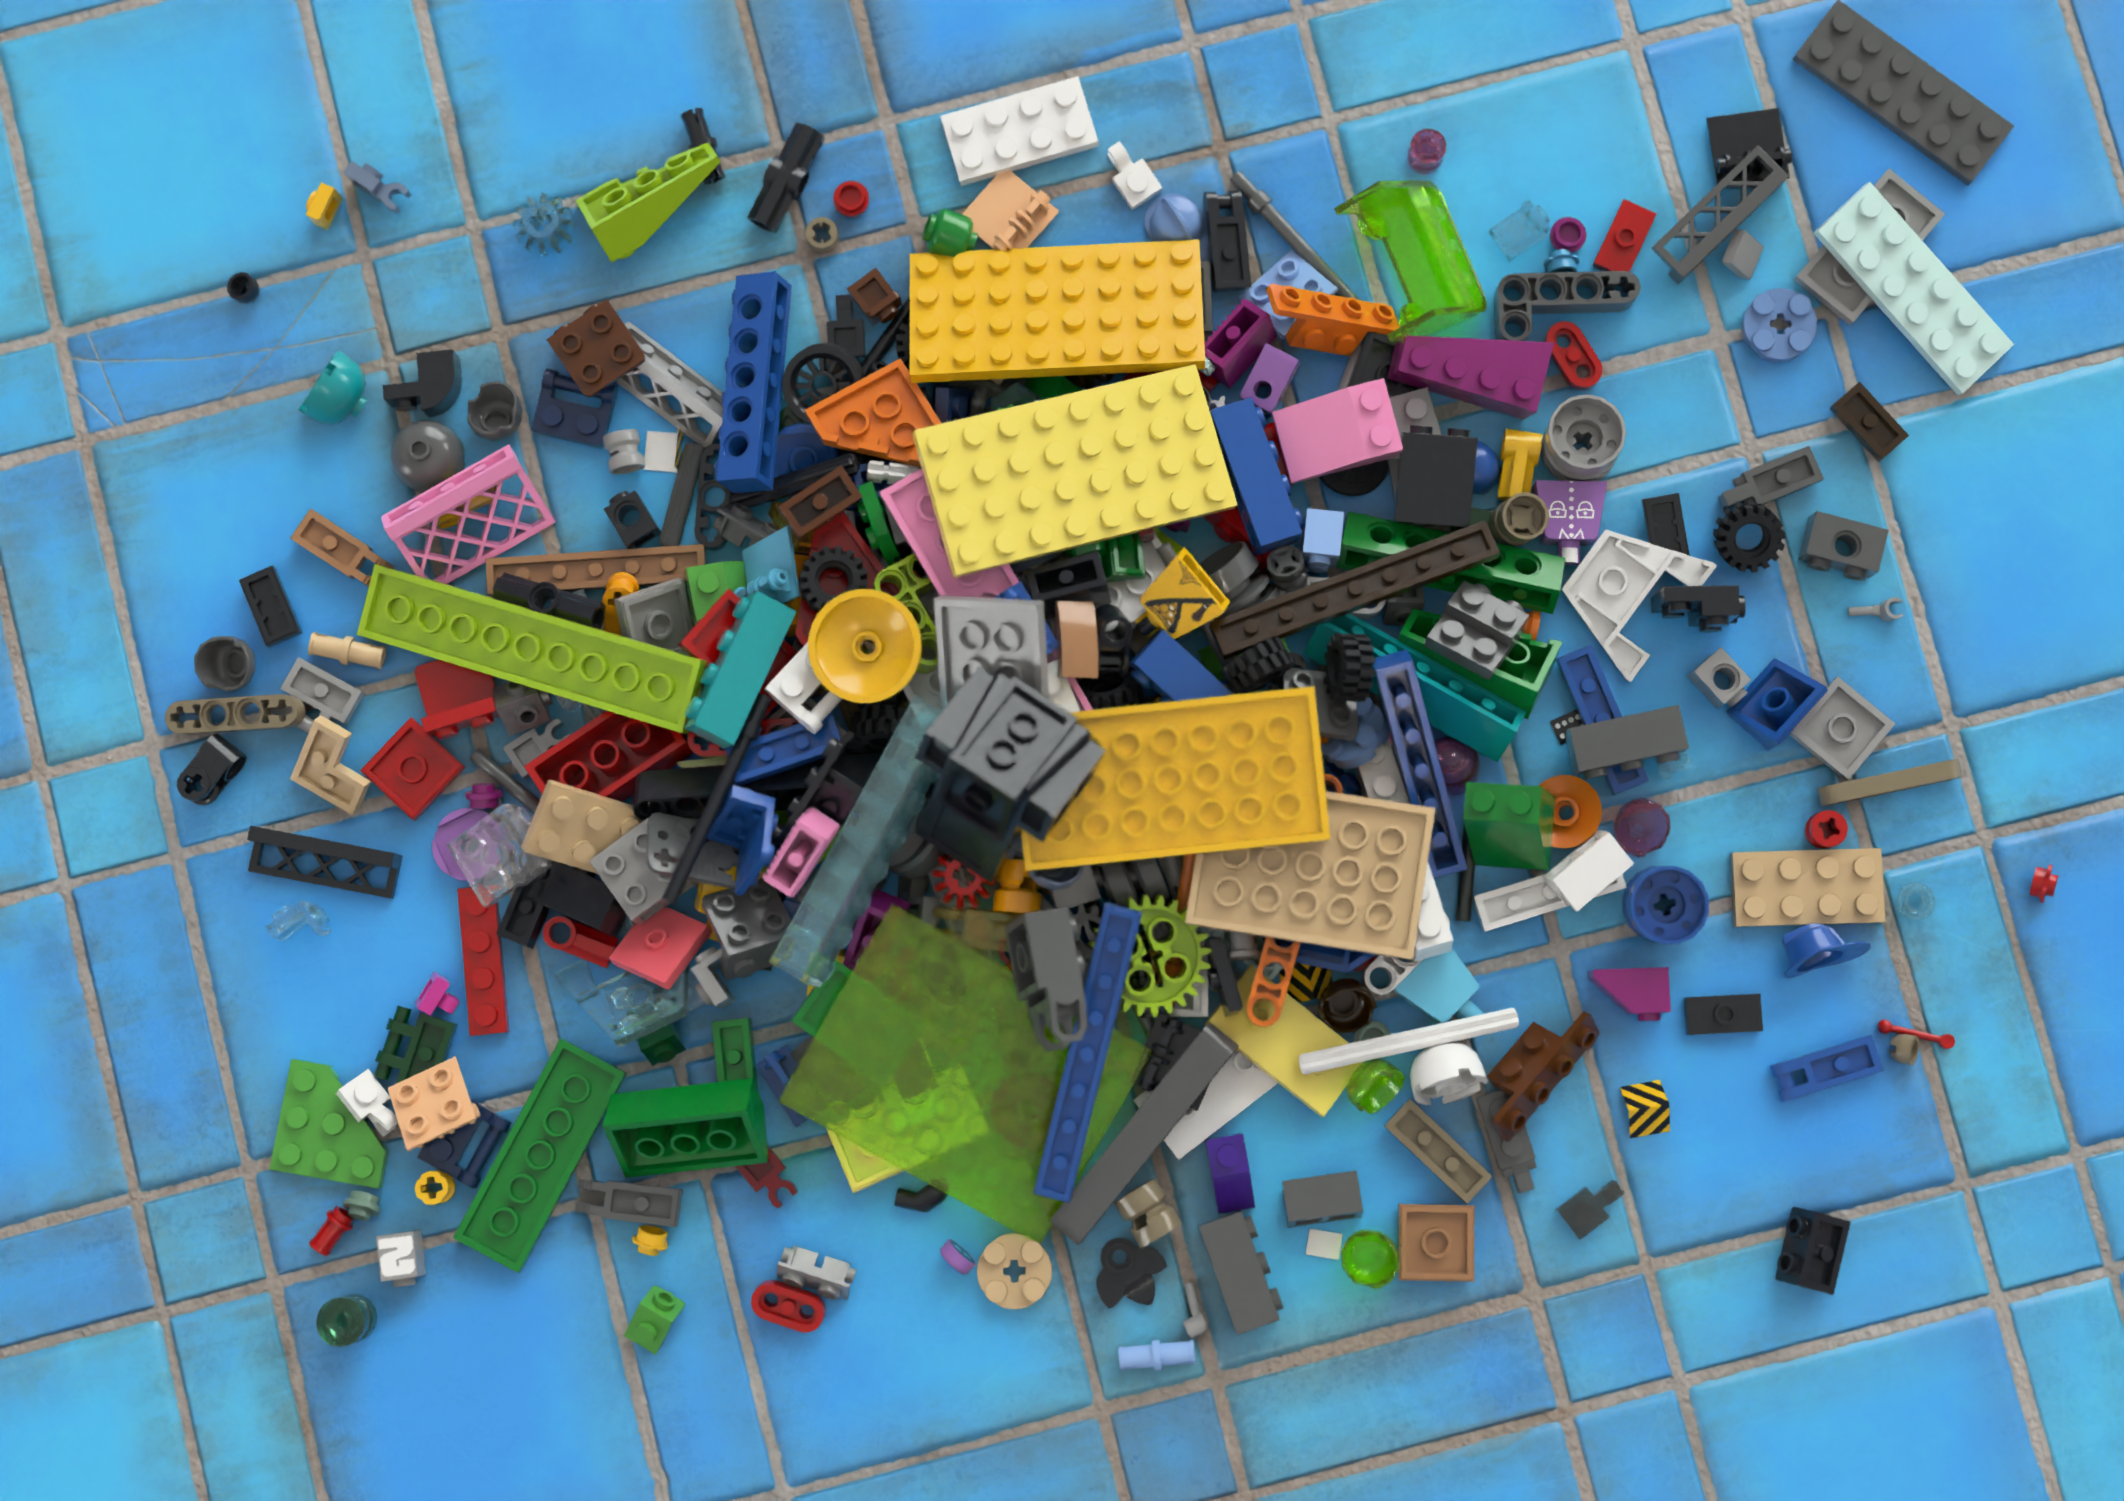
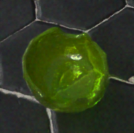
M1374 1059L1367 1061L1352 1072L1347 1085L1348 1099L1359 1111L1365 1110L1369 1114H1374L1385 1107L1398 1094L1403 1086L1405 1077L1386 1060Z
M1361 1229L1358 1232H1354L1346 1239L1341 1249L1342 1268L1355 1284L1380 1289L1392 1282L1399 1270L1398 1250L1394 1242L1380 1231Z

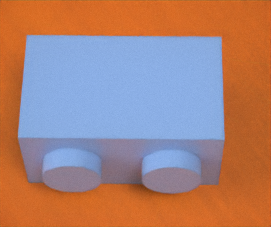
M1307 508L1303 519L1304 529L1301 535L1300 552L1303 555L1308 571L1327 573L1328 568H1335L1341 551L1344 512Z

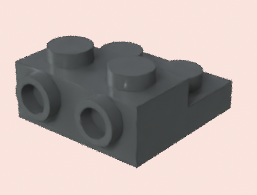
M1463 581L1447 603L1444 614L1427 635L1424 646L1490 681L1522 636L1529 615L1524 613L1523 607L1516 601L1507 600L1504 602L1492 596L1489 588L1481 583L1471 585Z

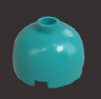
M337 350L313 385L309 395L300 405L298 411L324 424L340 423L349 414L357 417L368 400L362 396L366 380L360 366L349 356Z

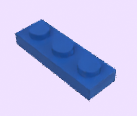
M829 713L822 721L823 726L816 734L811 733L799 723L763 735L757 741H752L735 777L737 786L739 787L824 758L821 755L832 738L841 739L833 713ZM733 746L725 748L727 757H729Z

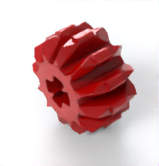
M939 856L937 860L940 865L946 868V871L933 870L932 876L945 879V881L936 884L933 888L935 892L949 889L942 899L943 903H950L955 895L958 897L956 908L962 910L964 898L969 897L972 908L978 907V901L975 897L976 893L984 899H989L990 893L981 886L982 884L995 885V878L990 883L953 858V861L950 863L945 857ZM961 868L969 869V875L975 877L972 884L969 881L967 882L968 887H959V881L953 879L955 872L961 873Z

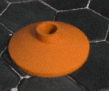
M1557 775L1546 779L1538 785L1555 796L1552 847L1560 849L1574 848L1588 841L1596 833L1602 818V805L1597 792L1588 782L1572 775ZM1564 807H1571L1573 810V815L1568 820H1563L1560 816V812Z

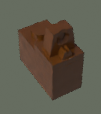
M841 465L779 505L778 511L797 540H800L859 502L862 495Z

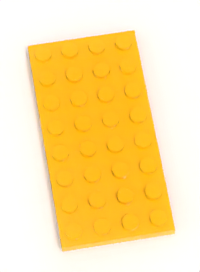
M1199 239L1013 248L1012 250L1007 249L1005 252L999 249L972 250L959 253L955 257L934 253H910L909 375L911 383L1156 372L1196 364L1197 370L1206 369Z
M1313 686L1070 712L1078 718L1076 723L1091 733L1090 740L1106 751L1091 780L1043 843L1021 829L1025 871L1329 840L1330 829L1315 688Z

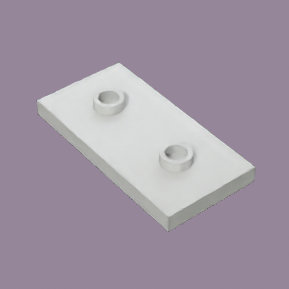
M1236 1050L1210 1082L1198 1111L1189 1108L1164 1139V1142L1177 1159L1180 1160L1278 1083ZM1146 1090L1133 1101L1140 1108L1152 1092Z

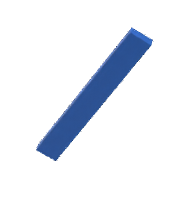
M1107 902L1104 905L1084 986L1087 1028L1082 1040L1070 1042L1033 1194L1067 1203L1071 1201L1142 911ZM1076 1020V1022H1075V1026H1074V1030H1073V1034H1072V1035H1074V1034L1077 1032V1029H1078L1077 1020Z

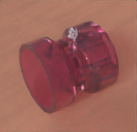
M1423 129L1413 136L1407 152V161L1415 172L1430 174L1440 167L1446 152L1444 136L1434 129Z

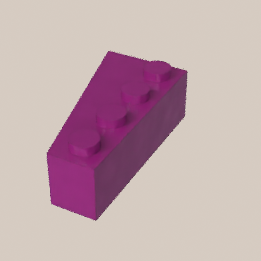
M1407 335L1395 345L1387 379L1420 389L1428 387L1430 392L1524 420L1537 412L1554 342Z

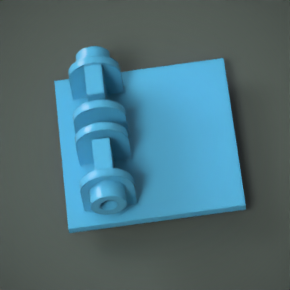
M785 526L742 550L747 587L737 588L734 591L737 597H747V595L759 591L782 604H786L800 596L794 545L789 526Z

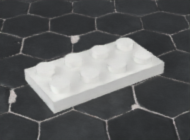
M1078 76L940 116L961 186L992 178L997 174L1010 170L1013 172L1099 147Z

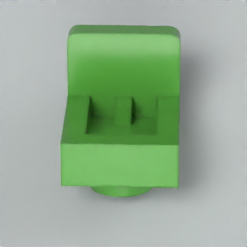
M653 1286L640 1302L624 1336L656 1355L662 1347L675 1319L683 1310L685 1303L669 1291Z

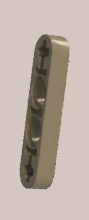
M285 694L184 700L174 702L168 707L165 721L171 731L186 735L288 729L297 727L302 723L306 710L301 699ZM255 703L259 708L260 714L258 720L250 724L245 719L244 714L247 706ZM220 705L224 708L226 716L224 722L216 726L211 721V712L216 706ZM286 706L292 707V714H287L286 717L271 715V709H284ZM185 713L199 714L200 721L187 720L181 723L179 722V716Z
M1953 759L1817 788L1821 807L1950 781L1963 777L1959 759Z

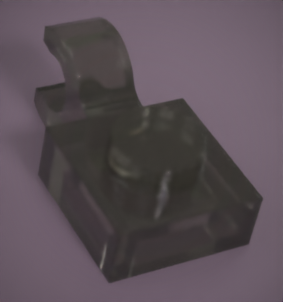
M1614 1180L1608 1182L1593 1195L1585 1186L1555 1209L1577 1238L1581 1240L1610 1218L1603 1208L1617 1200L1625 1192Z

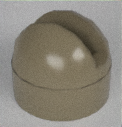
M1908 1034L1894 1036L1890 1044L1896 1046V1050H1889V1055L1893 1060L1901 1064L1913 1066L1918 1056V1036Z

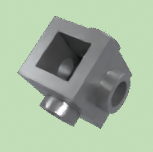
M511 681L493 688L495 708L510 736L533 727L538 728L543 723L551 721L549 705L554 704L551 693Z

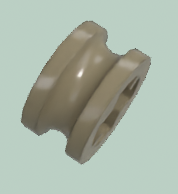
M826 217L815 218L806 227L808 244L818 253L831 252L839 243L837 227L832 220ZM824 227L828 228L830 240L825 243L823 239H821V243L816 242L815 231L818 228H821L822 231H824Z

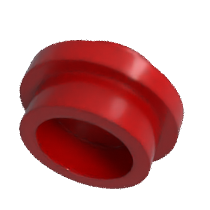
M843 182L834 192V206L843 216L857 217L868 208V191L859 182Z

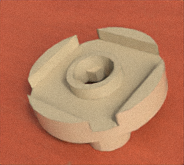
M1008 1233L997 1237L986 1246L977 1265L978 1282L988 1300L1007 1309L1026 1308L1038 1301L1044 1295L1052 1277V1264L1049 1254L1039 1242L1022 1233ZM1017 1260L1019 1267H1025L1026 1273L1019 1275L1017 1282H1012L1009 1275H1004V1268L1010 1267V1261Z

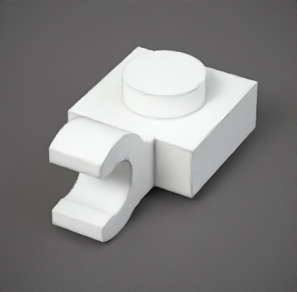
M1120 141L1108 148L1109 153L1107 156L1119 172V174L1112 178V182L1131 210H1134L1162 191V186L1143 158L1133 164Z
M369 1069L337 1091L336 1095L358 1123L368 1117L383 1137L396 1128L395 1126L398 1124L396 1115L384 1106L391 1098Z

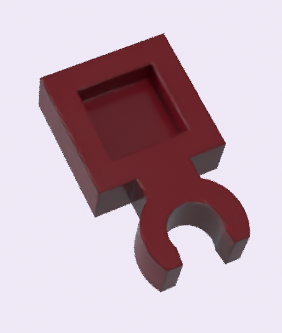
M767 1144V1163L735 1167L756 1192H759L766 1186L769 1190L768 1197L771 1204L776 1208H780L783 1206V1203L778 1199L777 1191L781 1187H785L794 1196L798 1193V1189L793 1182L782 1180L779 1176L787 1167Z

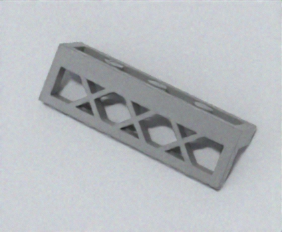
M626 322L625 326L645 354V361L615 382L676 428L679 426L685 435L704 449L715 444L719 437V428L722 425L723 392L631 322ZM644 373L651 379L653 391H648L641 386L638 374ZM673 395L680 401L683 412H675L671 409L666 396ZM695 417H702L713 425L708 436L698 429Z

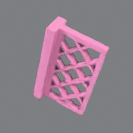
M509 444L381 516L384 530L391 541L395 542L416 575L428 578L424 572L427 559L447 563L444 574L433 579L445 584L484 564L486 558H494L556 523ZM515 474L519 476L523 483L519 496L500 492L504 480ZM527 491L532 499L525 498ZM478 495L491 497L488 513L483 514L469 511L471 499ZM498 499L517 503L512 520L493 516ZM463 504L462 509L456 508V507H458V506H460V505ZM523 505L539 508L544 516L532 524L519 522ZM446 513L459 515L456 532L437 529L439 517ZM466 517L485 521L481 538L461 534ZM491 523L509 526L508 537L500 542L488 540L487 536ZM414 531L428 534L424 550L409 548L402 538ZM434 535L453 539L449 556L429 552ZM459 541L477 544L476 556L468 560L456 558L455 554ZM414 556L421 557L420 564L417 562Z

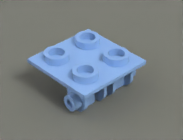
M1290 250L1253 283L1249 290L1244 291L1239 296V299H1247L1267 312L1274 324L1276 338L1282 342L1296 318L1280 316L1274 313L1266 292L1269 284L1292 286L1298 289L1323 292L1334 295L1338 288L1293 250Z

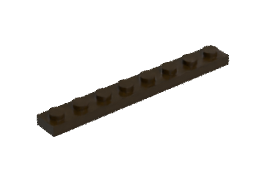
M1482 521L1210 622L1209 629L1222 659L1226 660L1242 654L1270 638L1273 639L1277 636L1280 639L1497 559L1499 558L1500 550L1486 521Z

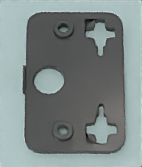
M658 812L653 813L649 817L647 822V866L652 872L672 877L691 837L690 831L695 829L699 819H688ZM709 839V843L703 845L687 880L735 889L736 881H733L732 875L726 874L724 871H730L732 866L737 867L739 848ZM661 852L667 853V858L675 863L670 862L667 867L661 866V861L655 859L654 856H659Z

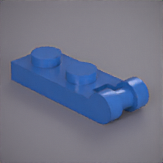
M1872 1035L1770 1065L1773 1077L1777 1076L1781 1090L1778 1091L1781 1102L1884 1071ZM1801 1069L1805 1083L1795 1085L1791 1072Z

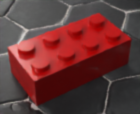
M605 711L524 767L541 794H543L548 779L623 802L634 794V778L638 774L645 771L671 769L677 765L676 762L685 760L694 752L689 748L688 739L684 733Z

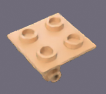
M1010 170L997 174L962 215L972 219V232L978 233V237L992 249H999L1005 252L1007 249L1028 248L1055 218L1059 210L1049 203L1051 199L1041 190L1037 193Z
M456 1057L387 1088L407 1151L416 1147L422 1148L425 1143L438 1137L442 1139L448 1132L450 1134L455 1133V1129L468 1123L472 1125L481 1116L477 1105L471 1103Z

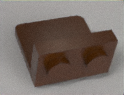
M608 299L589 307L581 317L572 323L561 326L551 337L546 339L586 397H593L645 361L644 352Z

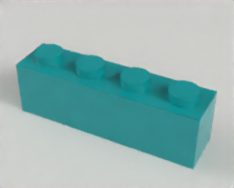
M755 591L747 595V597L742 596L739 599L732 614L736 618L731 631L725 630L717 644L716 649L721 652L715 664L711 662L701 678V683L705 684L700 696H694L686 709L685 716L689 719L685 729L722 748L735 744L797 611L759 591Z

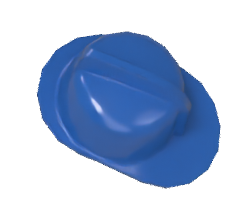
M1812 923L1804 925L1785 934L1783 937V945L1791 965L1784 975L1786 978H1793L1814 969L1850 961L1867 953L1871 949L1870 943H1845L1833 928L1824 924Z

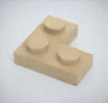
M320 715L312 723L290 779L350 815H354L359 811L371 781L340 763L352 733Z

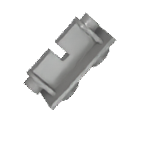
M795 1245L792 1248H784L781 1257L782 1262L779 1261L777 1265V1277L782 1278L783 1283L797 1288L806 1286L816 1289L821 1296L828 1299L837 1300L841 1297L848 1300L849 1283H853L857 1270L850 1267L851 1263L825 1256L822 1267L818 1268L815 1267L819 1253Z

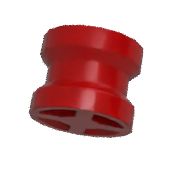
M1832 810L1814 814L1807 820L1804 828L1807 841L1819 849H1827L1839 845L1846 838L1848 831L1847 822L1844 817Z

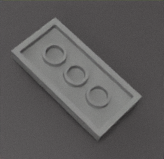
M1889 168L1874 185L1922 241L1945 215L1943 211ZM1824 245L1794 279V281L1848 325H1851L1872 301L1869 295Z

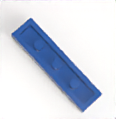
M1592 645L1556 659V663L1583 725L1622 717ZM1621 766L1606 769L1607 775H1605V779L1612 795L1649 781L1644 767L1625 772L1621 771Z

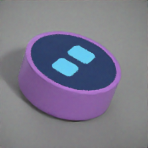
M948 1239L940 1248L942 1257L961 1274L967 1275L975 1267V1260L955 1241Z

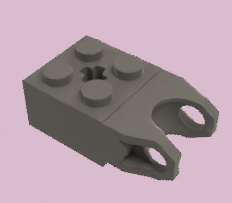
M1068 907L1024 913L1004 927L1018 1001L1026 1000L1035 1038L1045 1051L1065 1049L1069 1042L1082 1040L1087 1028L1086 1000L1082 984L1085 967L1082 956L1077 954L1076 921L1073 917H1070ZM1072 1016L1078 1023V1029L1074 1035H1072ZM1058 1023L1061 1024L1063 1033H1062V1031L1060 1030ZM1046 1025H1048V1029L1059 1043H1051L1045 1038L1044 1028Z

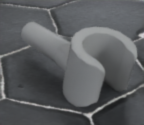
M1893 597L1882 601L1879 605L1848 607V616L1872 615L1879 616L1885 622L1894 621L1901 618L1903 614H1891L1889 604H1899L1903 601L1900 598Z
M1194 1283L1185 1284L1189 1308L1193 1316L1182 1322L1190 1338L1194 1339L1206 1332L1207 1324L1198 1305Z

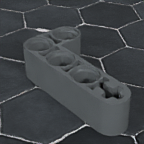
M1627 271L1509 274L1502 278L1494 293L1496 340L1526 341L1532 329V314L1626 311L1640 293L1639 279L1636 275ZM1578 286H1587L1593 292V298H1581L1577 294L1576 288ZM1617 286H1622V291L1628 293L1625 298L1621 297L1620 291H1615ZM1509 287L1515 288L1520 293L1521 299L1510 301L1504 296L1503 290ZM1551 287L1555 290L1557 298L1555 300H1546L1540 294V288ZM1603 293H1607L1605 298L1602 299ZM1508 323L1519 325L1522 335L1518 337L1508 335L1504 325Z

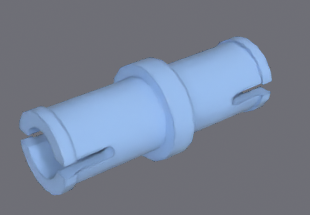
M1194 1339L1171 1343H1160V1340H1152V1344L1119 1346L1118 1348L1121 1371L1154 1367L1155 1371L1163 1370V1366L1196 1364Z

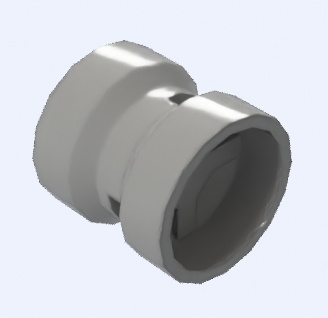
M618 430L602 437L604 448L609 451L611 456L608 461L610 474H628L645 468L644 456L638 452V445L640 443L638 430Z

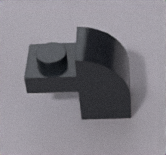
M453 349L416 353L419 381L382 385L384 400L391 407H395L397 411H413L417 409V405H421V410L429 418L441 415L449 410L457 401L462 388L460 357Z

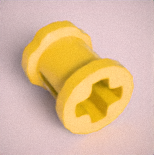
M441 1170L425 1172L415 1183L416 1196L428 1205L447 1202L456 1191L455 1179ZM435 1182L442 1183L443 1188L437 1193L430 1192L429 1184Z

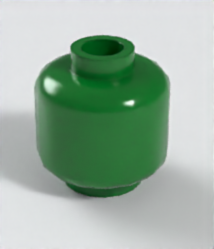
M940 209L936 214L931 213L922 234V241L926 242V248L930 253L955 257L959 253L974 250L978 233L972 232L973 221L970 217L948 209Z

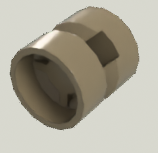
M1517 493L1498 505L1490 515L1489 527L1495 541L1504 545L1521 547L1538 537L1548 526V508L1540 497L1532 493Z
M1155 1178L1140 1185L1114 1202L1124 1221H1131L1133 1223L1130 1231L1140 1248L1147 1246L1182 1224L1172 1206L1164 1205L1165 1194Z

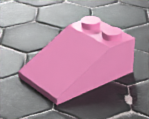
M1384 378L1350 386L1271 413L1290 484L1394 458L1403 451Z

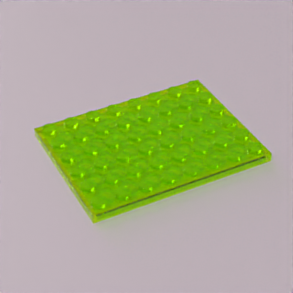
M891 903L779 1097V1102L1040 1244L1052 1225L1049 1222L1050 1219L1064 1203L1063 1201L1033 1194L1070 1042L1065 1049L1046 1052L1035 1038L1026 1000L1018 1001L1012 970ZM1072 1016V1025L1074 1030L1076 1019ZM1058 1023V1025H1059V1028H1060V1030H1061V1031H1062V1033H1063V1030H1062V1027H1061V1024H1060V1023ZM1046 1025L1044 1028L1045 1038L1051 1043H1059L1048 1029V1025ZM1115 1028L1113 1029L1075 1184L1148 1061L1147 1054H1152L1153 1052L1151 1048Z

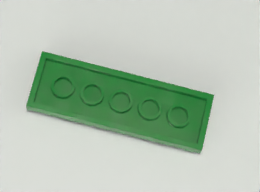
M560 1038L453 1238L511 1270L520 1273L607 1111L610 1095L618 1092L627 1072Z

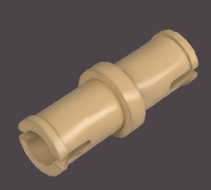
M318 632L311 634L308 645L309 655L340 660L342 665L348 666L350 663H356L380 670L384 666L387 652L386 646L357 642L351 636H345L343 639L319 634Z

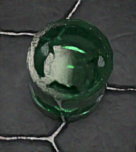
M350 1294L331 1299L325 1303L318 1312L316 1325L319 1335L325 1342L332 1346L343 1347L361 1342L369 1337L376 1328L378 1318L376 1308L369 1299L363 1295Z

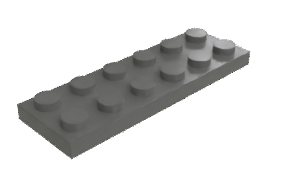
M1840 0L1835 2L1793 58L1799 65L1967 186L1975 179L2014 127L2009 121Z

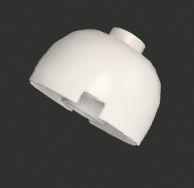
M1457 1041L1423 1049L1414 1059L1410 1070V1081L1414 1098L1417 1103L1423 1105H1432L1430 1098L1442 1096L1443 1104L1465 1099L1481 1090L1480 1082L1484 1084L1488 1082L1484 1067L1477 1053L1470 1046Z

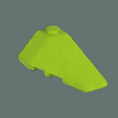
M708 142L670 157L665 162V167L657 170H649L648 166L637 170V177L620 183L618 178L604 183L575 201L609 260L613 263L618 259L628 258L637 248L642 246L721 161Z

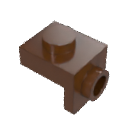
M874 268L847 288L848 293L873 326L880 321L882 324L889 322L900 312L898 309L902 306L900 296L896 291H893L877 268Z

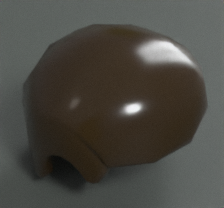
M1340 978L1331 982L1323 990L1319 999L1318 1013L1322 1021L1332 1030L1339 1033L1356 1032L1366 1024L1371 1023L1374 1008H1377V1005L1365 984L1353 978Z

